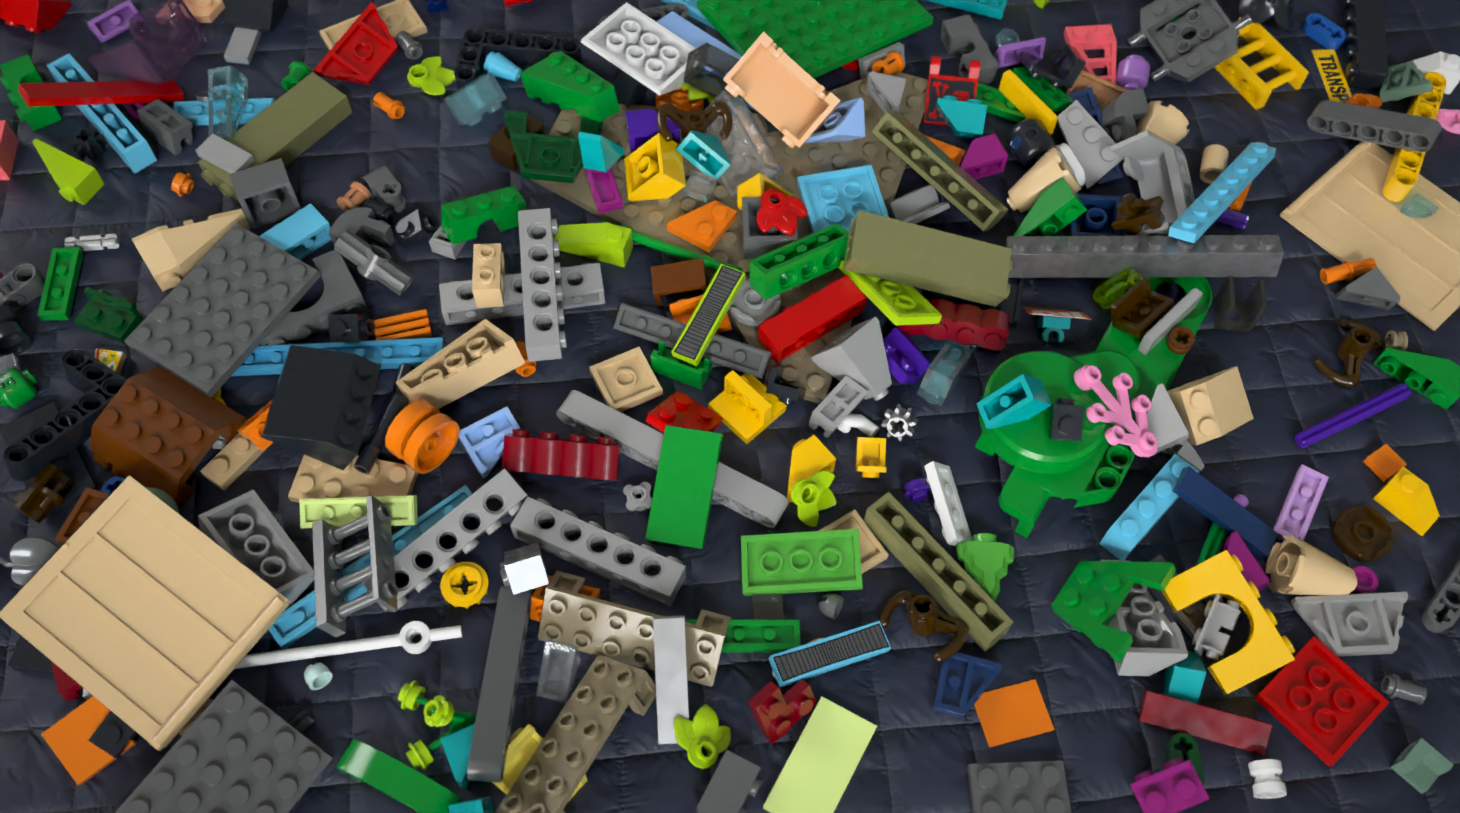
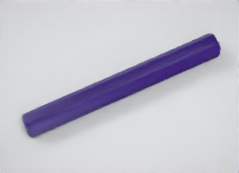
M1399 384L1297 433L1294 436V442L1297 443L1299 448H1306L1407 399L1411 395V390L1408 389L1406 384Z

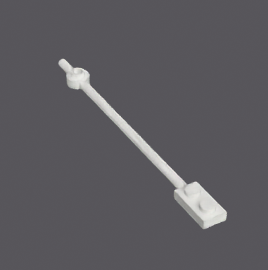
M412 621L401 629L400 634L245 655L234 669L403 646L408 653L420 654L429 648L432 641L463 637L462 626L429 629L423 622ZM415 636L422 637L420 642L412 643V639ZM83 688V697L87 700L90 699L93 695Z

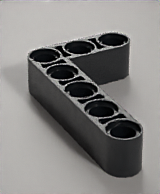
M485 28L468 29L464 33L454 69L458 93L464 97H472L478 93L484 73V63L490 52L501 53L515 65L532 66L547 58L551 53L562 51L582 64L581 43L577 38L569 36Z
M71 349L65 352L61 360L67 381L83 392L84 395L10 444L4 450L3 457L10 476L16 481L30 480L41 473L49 463H55L89 439L92 433V424L127 380L82 349Z

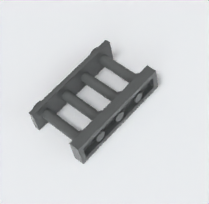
M372 495L366 497L368 514L339 528L332 526L323 519L312 523L316 627L334 637H339L346 633V618L348 615L376 602L392 612L398 610V589L395 582L390 520L392 513L385 503L380 502ZM369 527V539L342 551L341 542L343 538ZM370 552V565L343 577L345 563ZM372 577V591L345 603V589Z

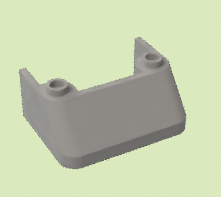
M1146 130L1112 145L1110 148L1112 152L1124 157V171L1128 176L1138 181L1141 198L1146 200L1160 196L1164 201L1161 207L1165 217L1162 226L1152 230L1147 224H1144L1141 231L1132 236H1169L1170 226L1195 201L1186 157L1181 148Z

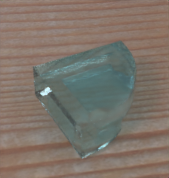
M1417 193L1399 212L1413 218H1427L1435 214L1439 207Z

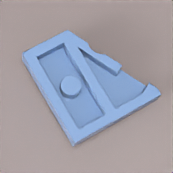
M508 407L467 426L459 432V440L483 479L489 475L503 457L504 435L512 433V429H520Z

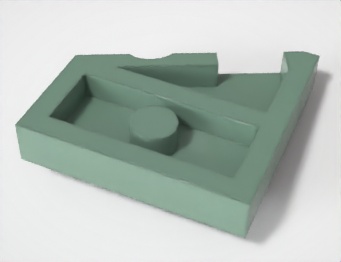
M1413 61L1388 67V76L1382 84L1380 97L1382 103L1391 100L1398 101L1405 97L1431 92L1433 88L1430 80H1426L1423 72L1417 69Z

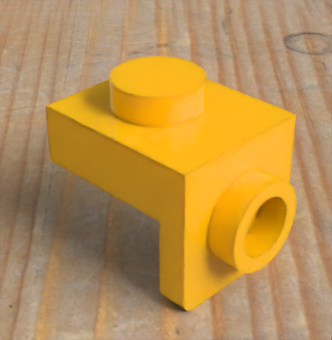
M857 437L855 471H862V477L879 478V472L886 473V438Z

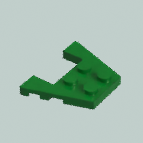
M1080 561L1051 607L1055 614L1078 632L1088 636L1093 644L1103 648L1110 654L1112 659L1120 663L1131 646L1133 639L1130 633L1109 627V623L1134 583L1164 592L1176 569L1174 564L1170 562Z

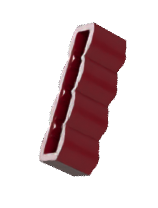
M925 298L941 313L942 318L939 324L897 325V328H900L903 333L910 335L925 334L936 340L951 339L963 345L978 344L989 350H1003L1009 334V315L1000 310H981L973 305H955L947 300H928Z
M512 429V433L504 435L502 470L505 468L507 471L601 480H617L619 477L621 444L615 443V438L598 437L597 441L586 440V435L569 434V439L558 438V433L548 431L541 432L540 436L529 435L530 430Z

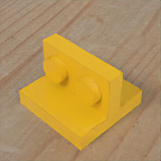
M732 370L725 376L724 391L708 404V408L722 417V422L742 441L748 444L786 411L787 405L778 401L779 398L776 395L766 393L767 387L753 375L744 373L742 376H739Z

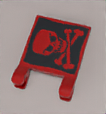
M933 56L931 58L923 124L948 126L935 109L937 99L942 98V96H954L957 98V101L967 102L968 99H976L980 61H971L968 78L939 75L941 57Z

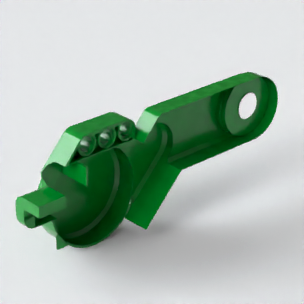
M1135 277L1131 287L1144 277ZM1146 277L1150 279L1151 291L1155 292L1159 284L1173 282L1180 285L1185 290L1186 295L1193 288H1197L1203 293L1196 307L1176 326L1190 329L1195 336L1212 301V291L1205 277ZM1111 321L1095 352L1071 357L1049 351L1025 352L1004 361L992 373L981 400L1020 375L1025 374L1041 380L1052 404H1056L1057 398L1075 399L1074 405L1084 406L1081 441L1049 439L1050 409L1043 410L1029 420L993 429L986 428L979 411L982 434L975 447L989 455L996 453L1007 463L1014 466L1000 493L998 501L1003 511L1019 520L1014 531L1015 533L1028 538L1050 497L1075 499L1077 502L1074 508L1111 500L1121 485L1136 454L1128 445H1111L1106 440V430L1115 426V424L1101 421L1093 423L1088 419L1086 410L1095 403H1101L1106 410H1111L1093 389L1088 391L1080 389L1074 381V373L1085 365L1096 366L1101 372L1100 381L1116 400L1117 394L1113 386V378L1121 373H1127L1133 381V386L1128 389L1132 419L1136 423L1135 411L1131 406L1132 399L1139 395H1145L1152 401L1157 385L1162 383L1165 389L1168 390L1186 355L1175 354L1168 349L1166 340L1171 331L1145 356L1138 350L1144 335L1141 338L1132 336L1114 328ZM1179 337L1176 338L1177 342L1180 343L1182 341V344L1185 343L1182 338L1181 340H1179ZM1120 426L1124 429L1125 433L1130 434L1124 426ZM1112 460L1117 461L1120 465L1113 463ZM1100 482L1106 483L1109 487H1104Z

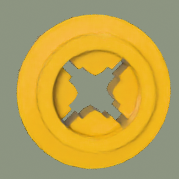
M460 562L451 566L444 573L440 589L445 601L452 604L455 608L458 606L468 609L469 606L475 603L479 604L483 596L487 594L489 580L484 569L478 564ZM463 576L466 577L469 584H473L468 587L466 595L462 592L461 588H457V586L462 585Z

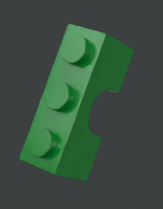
M29 54L0 65L3 73L0 79L6 90H11L7 94L14 107H19L15 109V112L22 124L27 122L31 129L35 131L62 120L56 106L29 107L19 93V83H44Z
M510 186L442 204V229L453 245L477 238L479 226L489 219H493L500 231L519 226L518 211L525 210L526 202L516 187Z

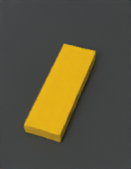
M1010 69L1004 72L999 91L1026 118L1039 119L1050 135L1053 134L1058 116Z

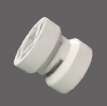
M1264 759L1248 764L1250 775L1256 778L1254 779L1255 783L1252 785L1255 798L1271 799L1287 795L1285 783L1279 777L1283 773L1281 761Z

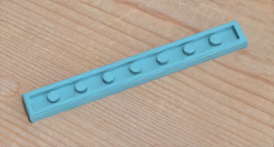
M464 485L418 517L417 525H407L392 535L393 557L471 496L473 493L469 488ZM470 516V517H466V518L463 520V523L466 522L467 520H469V519L471 518V516ZM370 552L343 569V577L370 565ZM362 582L345 589V603L367 592ZM315 590L284 610L268 629L283 650L316 628Z

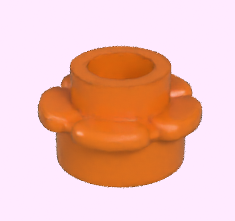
M178 172L172 181L171 190L180 197L184 194L189 195L195 183L194 180H191V174Z

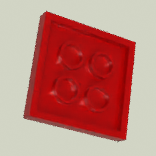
M1313 636L1295 654V660L1287 663L1254 699L1330 767L1337 762L1389 704V701L1320 640Z

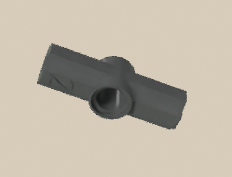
M349 229L344 231L334 244V250L356 264L357 270L361 275L370 280H378L399 296L404 294L413 282L414 276L393 262L391 255L385 249L377 245L368 244Z

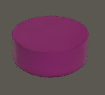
M1365 566L1352 568L1357 577V586L1351 593H1373L1379 584L1378 577L1374 571Z

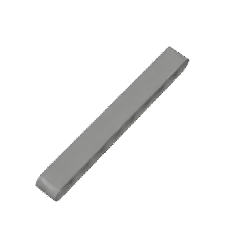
M572 390L556 412L557 417L563 423L595 440H598V437L615 438V443L621 444V453L656 471L658 470L664 434L579 391ZM720 462L718 463L712 500L765 527L775 528L789 504L787 498L760 482Z

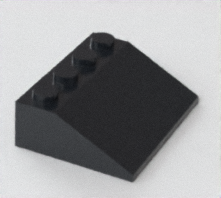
M291 345L261 437L344 470L358 455L381 365L353 353Z

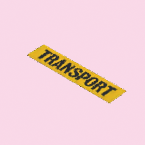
M1335 49L1312 50L1329 100L1346 103L1352 95Z

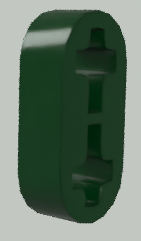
M1187 733L1175 734L1165 745L1167 762L1177 758L1183 759L1181 750L1175 749V746L1181 742L1182 747L1188 748V751L1184 754L1183 761L1191 760L1202 785H1204V773L1196 740Z

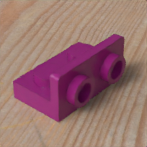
M1182 758L1164 764L1166 770L1153 774L1152 770L1140 773L1134 777L1136 782L1130 784L1143 813H1178L1210 800L1191 760L1184 762Z

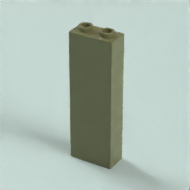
M312 72L227 138L226 141L253 155L255 161L248 168L280 158L286 167L348 117L352 110L345 94ZM204 159L199 160L198 163L203 171L201 175L204 180L210 185L215 184L218 186L221 193L228 199L232 197L239 202L229 175L230 173Z
M858 210L850 223L843 269L996 307L1004 299H1007L1010 293L1008 277L1013 268V259H1011V248Z

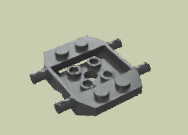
M1155 0L1140 9L1141 30L1127 39L1131 48H1133V46L1144 40L1148 42L1152 50L1159 57L1163 64L1162 67L1150 73L1154 82L1165 75L1171 76L1175 80L1190 82L1237 54L1239 30L1252 24V20L1246 14L1236 22L1231 23L1215 0ZM1194 5H1200L1195 9L1189 10L1186 15L1182 16L1178 20L1172 23H1168L1165 26V28L1161 29L1160 31H1156L1157 28L1164 25L1173 18L1177 17L1178 15L1185 12ZM1187 32H1196L1192 39L1183 38Z

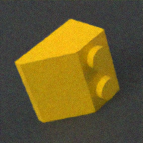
M658 133L624 159L628 200L667 199L686 186L683 158L676 151V148L679 146L678 143L673 140L666 142L662 135Z

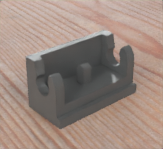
M159 99L137 110L142 132L174 155L182 153L180 143L184 138L187 144H192V123Z

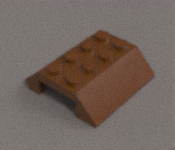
M161 366L128 378L92 424L90 450L94 452L93 460L108 470L112 469V473L126 479L130 475L145 488L164 490L173 497L177 504L179 502L185 504L195 490L185 484L186 480L219 436L231 442L238 433L237 429L247 421V418L213 397L211 398Z

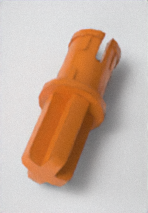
M1373 258L1351 263L1344 261L1342 265L1322 268L1320 270V278L1325 285L1342 280L1352 281L1354 277L1363 276L1376 268L1377 265Z

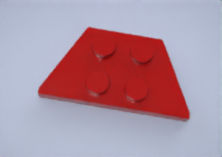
M371 2L316 66L314 69L316 75L370 85L396 54L398 45L388 32V28L378 14L374 3Z

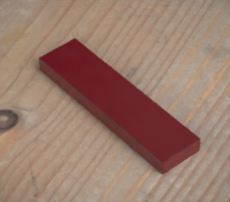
M1145 689L1138 720L1141 722L1265 755L1272 724L1147 689Z

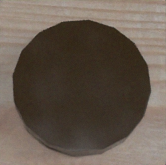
M1350 506L1336 517L1332 525V535L1336 545L1344 554L1354 560L1362 562L1377 561L1390 551L1394 543V538H1392L1391 534L1393 530L1390 523L1381 513L1373 508Z

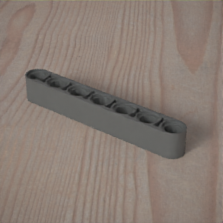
M501 585L468 760L467 779L470 781L501 783L503 780L531 610L532 589L514 595L511 586L505 587Z

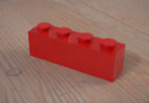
M847 275L839 280L834 279L822 290L808 294L798 304L789 305L774 318L769 317L765 319L758 328V342L766 351L772 353L771 358L777 364L863 313L866 296Z

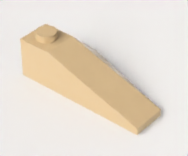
M242 209L210 215L206 221L194 223L193 220L183 221V226L170 229L167 225L156 227L132 238V241L160 289L164 292L176 287L236 223L247 230L251 227Z

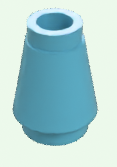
M490 52L484 63V69L488 71L489 75L517 82L521 76L520 72L522 69L499 52Z

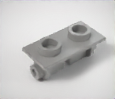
M1216 594L1214 601L1209 600L1204 611V617L1207 619L1203 629L1198 628L1193 638V645H1195V651L1199 656L1202 657L1205 650L1207 651L1206 657L1218 661L1219 656L1223 657L1230 635L1219 631L1221 627L1233 631L1241 612L1238 609L1239 603L1228 600L1224 604L1220 594Z

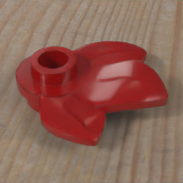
M768 189L760 198L761 209L756 215V221L762 232H767L774 226L780 232L792 237L797 228V218L806 217L808 211L798 198L785 196L777 189ZM770 198L776 199L778 203H772L770 201Z

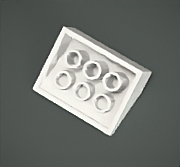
M627 2L581 40V43L658 95L680 89L684 82L693 80L699 74L704 54Z

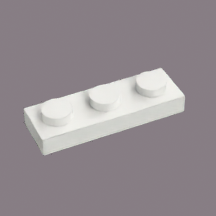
M932 461L924 467L927 474L926 481L931 487L935 500L934 507L942 523V534L947 543L954 546L957 543L972 541L950 466Z

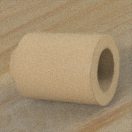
M1218 144L1204 148L1200 168V179L1203 182L1212 184L1227 168L1229 155L1227 148Z

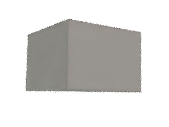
M870 72L868 73L866 91L884 113L887 111H897L899 113L906 79Z

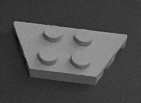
M1407 592L1304 596L1294 597L1291 600V605L1318 639L1337 656L1392 654L1398 649L1400 639L1398 632L1402 627L1404 616L1401 615L1403 605L1408 599Z

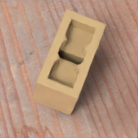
M501 243L474 244L472 292L476 307H504L505 259Z

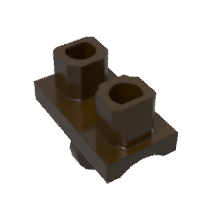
M1133 193L1126 194L1122 199V204L1117 206V219L1115 222H1112L1111 226L1115 231L1124 229L1131 236L1141 231L1142 223H1146L1152 230L1160 228L1165 219L1161 211L1164 201L1160 196L1144 200L1143 198L1138 199Z
M49 463L41 473L33 478V483L28 490L19 492L13 499L14 507L32 521L40 524L55 504L62 506L66 502L62 495L74 481L63 474L55 465Z

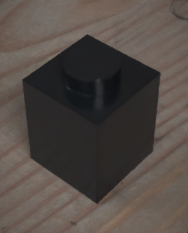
M619 69L613 82L619 104L626 106L641 105L648 87Z

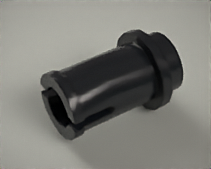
M374 198L367 199L363 207L373 209L375 217L378 220L387 222L389 225H392L397 219V213L393 207L384 206Z

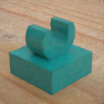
M1038 317L1037 327L1045 328L1041 334L1042 341H1048L1049 333L1054 331L1057 334L1056 342H1062L1064 333L1061 329H1070L1071 318Z

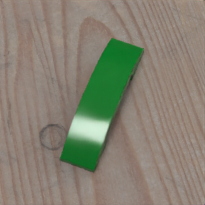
M353 739L336 765V768L362 783L369 784L414 809L417 813L449 812V805L461 801V797L427 776Z

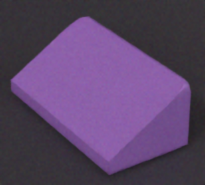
M127 0L88 21L87 25L103 44L143 22L144 18L133 3Z
M1042 37L999 46L993 57L997 59L999 68L1024 63L1020 57L1021 51L1043 59L1046 38Z

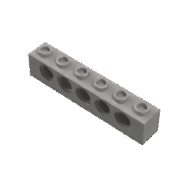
M550 208L518 211L525 343L528 360L533 362L562 359L561 348H567L565 331H560V324H565L564 309L558 307V301H563L562 285H557L556 280L561 278L560 262L555 263V257L560 256L559 242L553 238V235L558 234L557 218H551Z
M584 263L579 266L561 267V278L556 279L557 285H562L563 301H558L559 308L570 309L605 304L600 263ZM521 273L505 274L504 307L477 308L472 292V280L450 281L439 284L441 311L446 325L524 315L523 292L520 293L522 291Z
M505 468L394 556L395 574L404 573L409 578V583L406 587L397 588L398 610L409 601L406 598L407 595L415 589L419 593L433 582L430 577L438 570L444 573L456 563L454 557L461 551L467 554L479 544L477 538L485 532L488 535L495 532L502 525L500 520L509 513L513 517L518 513L527 494ZM496 498L501 502L502 509L497 512L490 511L486 506V501ZM466 517H475L479 521V527L476 530H467L463 526V520ZM450 535L455 538L456 546L452 549H444L439 544L440 538ZM421 554H428L431 556L433 564L426 569L419 568L415 563L416 558ZM372 577L362 582V585L368 592L373 590ZM379 604V606L385 611V613L389 611L387 608Z
M527 496L510 525L515 538L528 544L539 542L541 550L668 607H671L686 578V566L679 559L673 556H667L666 558L659 555L648 545L641 544L639 546L634 544L621 533L612 534L607 532L598 523L582 521L571 511L557 510L549 502L540 498L535 500ZM550 522L554 524L550 529L541 528L545 523ZM572 534L580 535V538L575 541L567 540V537ZM599 545L607 547L605 551L600 553L593 551ZM624 557L633 559L629 564H621L619 562ZM649 569H657L660 571V573L656 576H648L645 574L646 571Z

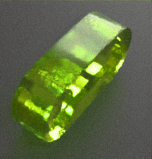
M1125 268L1099 285L1093 293V300L1102 308L1108 309L1143 278L1134 268Z

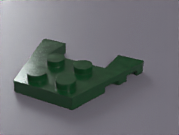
M505 110L504 120L522 178L574 183L583 167L579 139L526 133L528 112ZM581 118L579 132L600 135L603 129V121L597 122Z

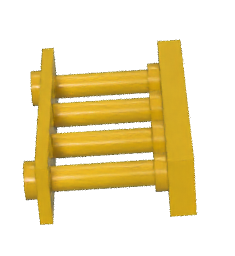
M1259 23L1249 24L1239 30L1240 34L1238 36L1241 35L1249 44L1239 48L1237 54L1214 67L1255 110L1264 107L1273 89L1287 82L1295 90L1300 89L1309 73ZM1257 51L1264 60L1249 67L1241 58ZM1269 67H1273L1280 74V76L1264 82L1257 75V73Z

